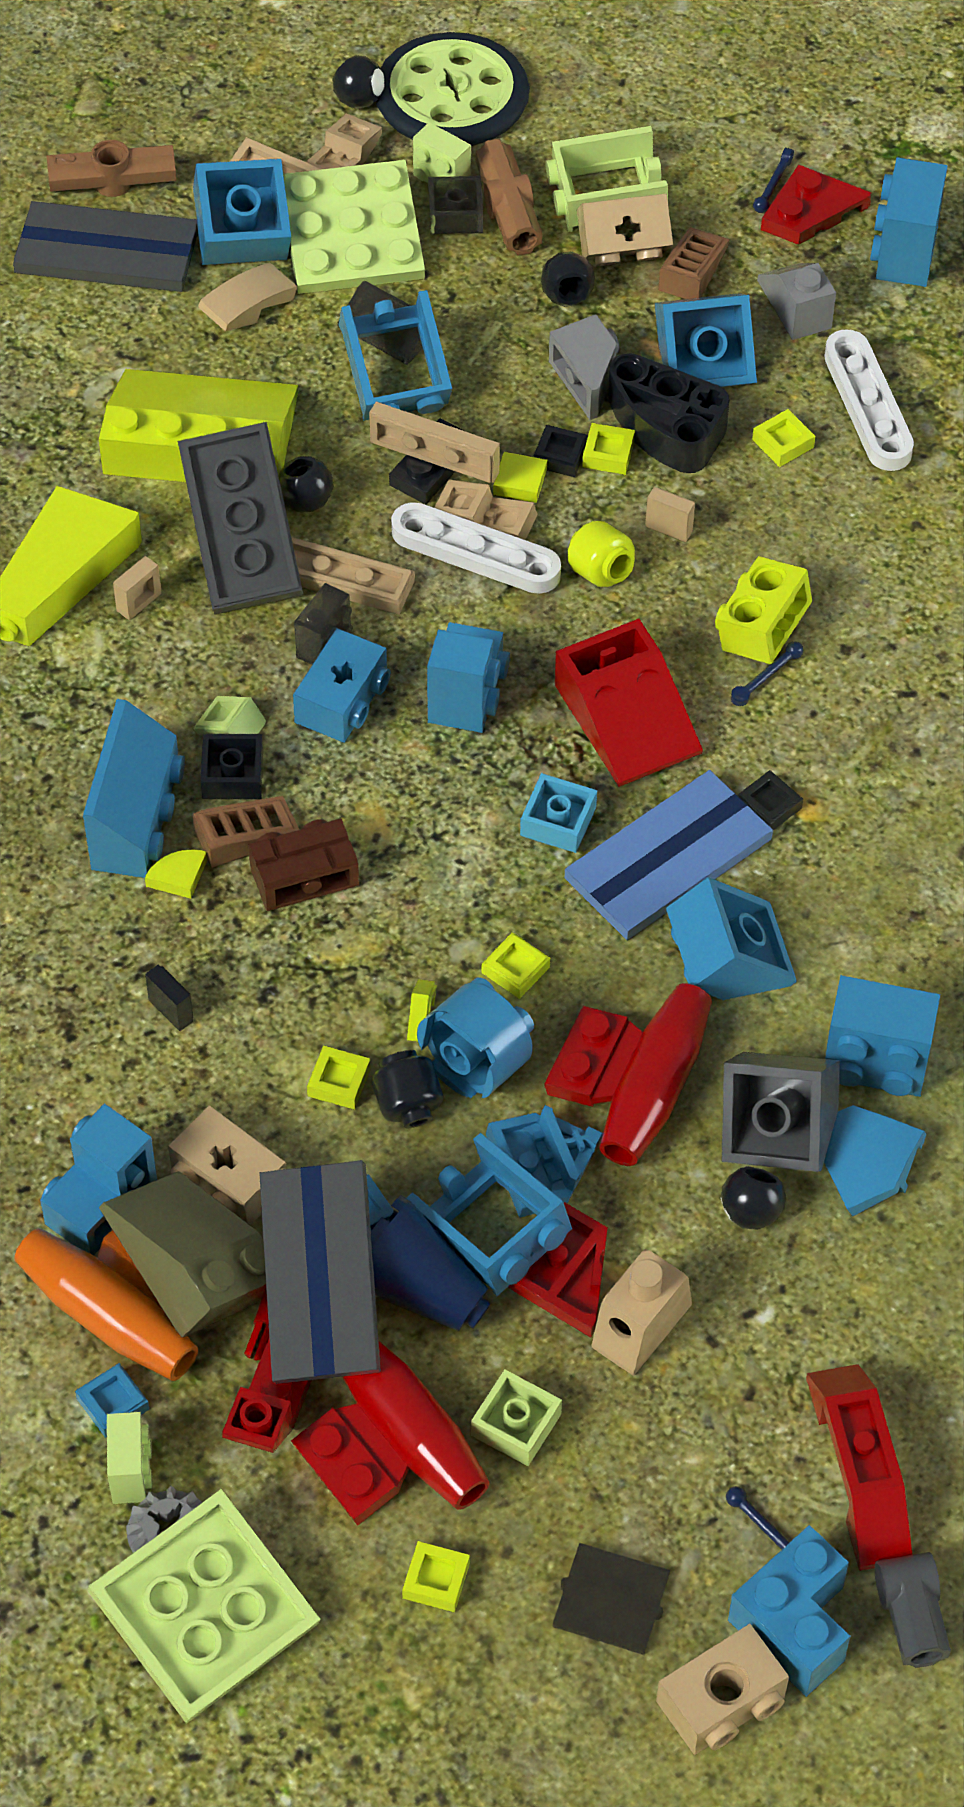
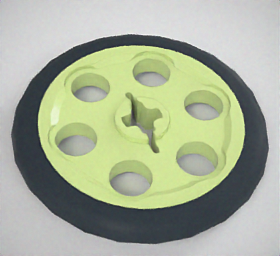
M435 33L407 42L385 59L380 68L384 74L385 87L380 98L376 101V105L385 120L394 129L412 140L413 136L430 122L474 146L498 137L508 131L518 121L528 103L530 86L524 68L518 59L504 46L488 38L470 33ZM464 57L471 60V62L465 65H457L452 63L451 60ZM422 65L430 67L432 70L421 74L414 72L412 69ZM486 77H496L501 82L495 85H488L481 82V80ZM446 78L449 81L450 87H453V89L457 91V101L455 98L454 91L451 90L449 86H446ZM408 94H418L422 99L416 102H409L402 99V97ZM485 105L492 110L482 114L474 112L472 108ZM438 114H447L453 117V119L447 122H438L432 119V117Z

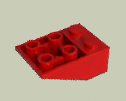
M640 619L556 651L555 687L618 787L702 754V746L664 657Z

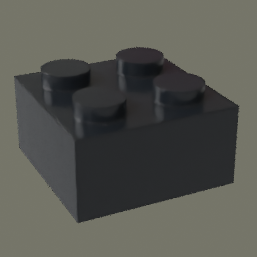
M203 734L201 762L202 799H262L264 752L262 734Z

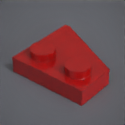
M798 164L763 215L761 230L799 245L813 238L818 231L828 230L841 223L842 215L857 207L861 212L868 209L872 192Z
M564 1202L572 1229L557 1248L547 1251L529 1267L528 1272L519 1282L509 1285L507 1288L591 1338L596 1328L608 1227Z

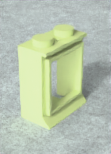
M651 126L552 142V160H546L547 178L549 186L557 185L558 190L553 191L557 216H565L568 232H572L573 227L579 226L577 209L582 203L666 193L668 200V184L666 180L661 181L659 156L653 157V131ZM629 167L636 168L640 184L575 194L571 179L573 176Z

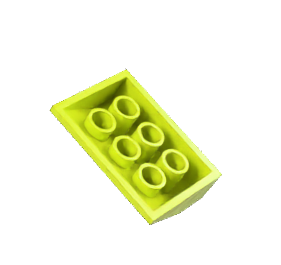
M125 369L106 405L99 435L103 474L186 482L178 441L267 422L279 475L285 464L299 392L298 385Z

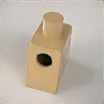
M647 1249L642 1251L601 1302L591 1348L634 1376L691 1307L692 1299L689 1278L682 1271ZM629 1327L631 1335H626L619 1330L628 1329Z

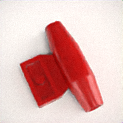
M682 983L677 985L643 1032L629 1021L626 1016L582 1006L544 1085L547 1095L593 1107L597 1103L611 1102L599 1147L601 1153L610 1161L622 1166H634L668 1121L698 1058L712 1005L710 995L700 987L692 984Z
M380 1341V1373L343 1377L357 1404L336 1409L331 1408L291 1440L294 1447L357 1526L399 1493V1489L409 1469L457 1510L464 1509L476 1502L490 1485L489 1479L458 1425L411 1368Z

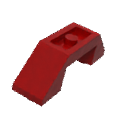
M270 1336L249 1389L239 1388L222 1431V1438L274 1453L293 1430L312 1380L280 1384L272 1381Z
M859 1364L807 1373L806 1379L819 1425L828 1424L848 1496L849 1509L846 1525L859 1571L874 1569L877 1560L913 1555L905 1485L876 1386Z

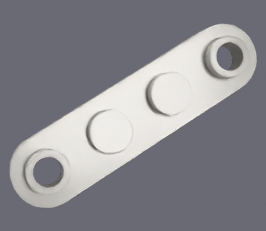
M854 330L834 332L826 341L825 362L869 460L876 467L887 471H896L906 467L912 458L914 441L867 338Z
M406 503L398 507L392 515L393 539L400 546L531 593L549 592L560 581L561 561L559 556L549 548L422 503Z

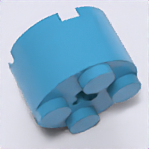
M477 977L470 983L462 985L419 1023L417 1039L421 1051L426 1046L429 1047L435 1058L432 1063L436 1074L448 1087L465 1097L472 1098L476 1093H481L482 1098H486L530 1059L532 1055L530 1032L534 1030V1022L527 1011L518 1006L513 1007L503 996L495 991L490 982L484 978Z

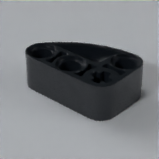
M632 353L622 354L612 360L609 370V403L621 427L635 430L634 443L654 459L679 472L696 473L702 470L711 459L727 431L730 399L725 389Z

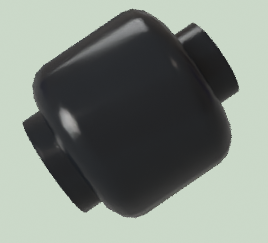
M405 1050L380 1060L378 1063L379 1069L373 1074L371 1083L383 1117L387 1121L403 1122L406 1129L415 1128L433 1120L431 1112L442 1104L444 1095L431 1059L425 1056H417L415 1050Z

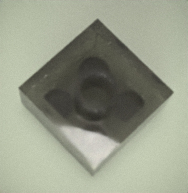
M481 176L428 177L430 234L483 233Z
M324 583L294 621L296 658L313 665L336 628L352 633L350 594Z

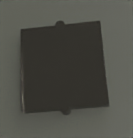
M579 1543L568 1578L565 1577L561 1580L560 1587L563 1593L553 1620V1627L644 1655L655 1620H659L663 1616V1608L660 1604L669 1579L670 1570Z

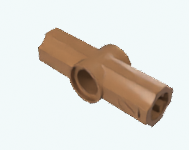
M108 139L97 143L93 147L92 152L46 155L50 192L96 188L104 196L117 197L127 193L131 186L135 184L177 181L173 145L128 148L123 142Z
M500 139L488 140L480 149L476 150V164L484 184V199L488 215L491 220H497L507 250L516 252L517 256L532 253L536 246L542 244V231L534 211V199L530 180L527 174L521 175L510 144H505Z

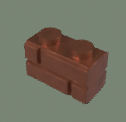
M324 819L313 820L300 830L283 835L278 832H270L262 835L256 842L248 844L251 872L266 911L359 886L357 857L351 841H349L342 819L329 822Z

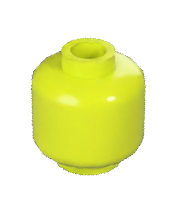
M594 520L583 525L572 536L568 547V562L573 571L597 587H610L624 581L632 572L635 562V547L628 536L605 521Z

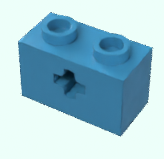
M336 628L293 694L295 723L345 743L354 727L359 729L364 724L369 712V704L375 694L381 695L389 683L391 670L387 668L386 647Z

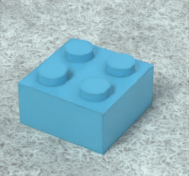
M541 773L522 814L520 836L577 853L596 809L597 790Z

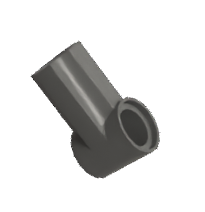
M930 1552L877 1560L875 1562V1580L878 1596L883 1609L890 1611L903 1665L920 1668L934 1665L940 1660L949 1658L951 1649L938 1603L940 1600V1582L933 1555Z

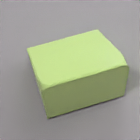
M217 696L193 729L201 736L203 734H258L264 727L266 720L251 697Z

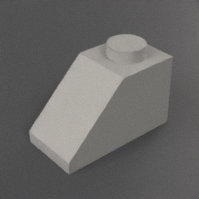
M797 263L758 275V283L792 340L832 329L836 291L819 263Z
M596 314L550 332L549 363L589 420L597 418L609 389L610 364L620 350L616 334L611 328L606 329Z

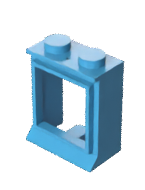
M427 290L418 292L416 305L394 309L391 300H382L375 304L372 314L353 317L350 305L341 307L338 326L343 334L363 414V421L370 419L369 412L375 402L406 412L418 410L421 414L436 412L442 409L444 404L449 403L452 385ZM418 327L432 386L373 398L358 338Z
M480 1133L473 1139L481 1160L478 1165L465 1176L452 1165L445 1167L438 1177L444 1195L430 1207L413 1192L406 1199L415 1205L474 1273L498 1296L509 1285L519 1282L526 1275L529 1267L547 1251L557 1248L564 1241L572 1226L564 1202ZM497 1181L537 1216L489 1258L449 1223Z

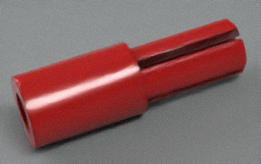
M267 1294L263 1296L253 1321L255 1326L244 1352L245 1356L250 1359L261 1329L264 1330L253 1359L255 1361L261 1359L269 1338Z

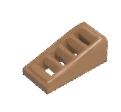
M690 227L660 269L658 290L684 299L701 298L729 246L730 239Z
M283 796L213 807L193 813L194 832L203 851H207V859L211 868L248 856V844L256 842L264 834L278 832L283 835L299 830ZM277 814L282 826L273 827L268 816ZM259 819L263 829L255 830L251 822ZM242 825L245 832L237 834L235 827ZM225 831L226 836H218V833Z

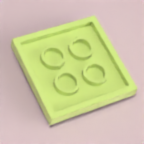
M406 160L283 174L291 230L290 251L297 294L425 279V267Z
M222 1489L88 1586L89 1594L186 1724L317 1626L321 1620Z

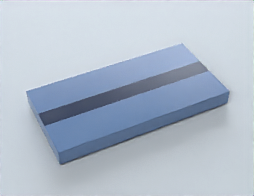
M708 770L565 868L564 878L626 940H629L666 914V907L707 877L716 879L772 840L773 829L711 770Z

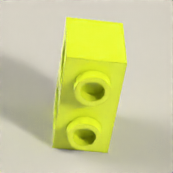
M758 556L748 572H744L740 576L736 590L727 604H722L717 612L715 627L719 631L722 651L772 664L812 603L808 570Z

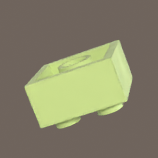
M428 122L413 136V175L421 181H425L438 188L441 192L456 198L471 183V145Z
M504 1369L471 1420V1436L529 1466L561 1416L562 1399Z
M140 1412L107 1414V1477L112 1503L142 1502L146 1498V1490L152 1489V1470L150 1469L149 1460L152 1459L151 1438H149V1425L142 1424Z

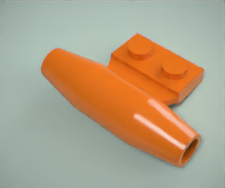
M41 1228L31 1231L22 1240L16 1250L14 1260L55 1306L120 1355L171 1381L178 1380L189 1370L197 1357L198 1347L188 1336L182 1338L176 1331L113 1230L103 1237L97 1257Z

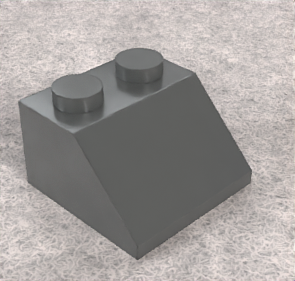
M742 1052L724 1062L722 1162L814 1172L821 1171L838 1113L840 1060Z

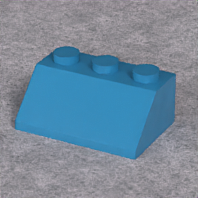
M117 699L83 813L91 870L145 878L151 868L152 860L158 861L162 855L164 833L160 831L163 821L170 822L172 819L175 797L171 792L174 783L180 784L182 782L185 756L178 755L177 737L174 733L127 700Z

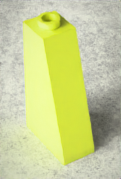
M56 486L0 576V639L7 642L14 641L30 647L137 550L142 543L139 512Z

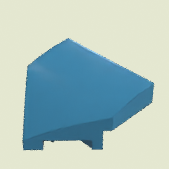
M546 1105L542 1109L541 1115L532 1113L488 1123L486 1136L492 1143L566 1203L569 1202L603 1134L589 1126L585 1131L556 1117L553 1109ZM509 1192L519 1218L535 1214Z
M854 1105L838 1111L824 1163L847 1210L852 1216L897 1194L898 1191L906 1192L908 1187L906 1179L918 1148L922 1149L927 1135L925 1131Z

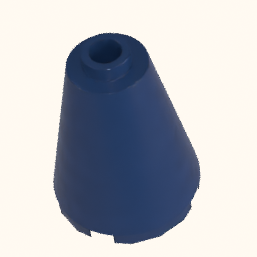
M400 1195L391 1204L396 1210L393 1211L388 1220L381 1217L371 1230L375 1297L456 1331H459L465 1323L474 1328L491 1304L483 1298L489 1288L415 1205Z

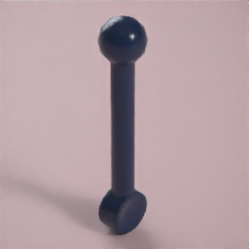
M785 147L781 160L762 196L756 198L753 202V208L756 212L765 213L769 208L768 200L784 170L792 162L793 149Z
M797 641L790 642L786 646V652L746 686H736L733 688L731 702L736 706L746 705L750 694L788 661L798 659L803 655L804 649L802 644Z
M734 1486L726 1492L728 1504L732 1507H739L781 1550L790 1543L747 1500V1495L743 1488Z

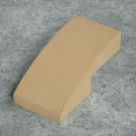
M346 113L326 130L324 146L306 162L321 169L363 165L381 137L382 127Z
M266 263L224 282L202 298L198 308L226 332L258 323L261 309L293 301L297 285L273 264Z
M456 480L447 481L434 507L526 540L538 515L534 502L493 497L488 484Z

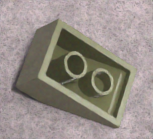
M180 1171L103 1202L99 1207L182 1338L256 1305L267 1294L264 1240L259 1232Z

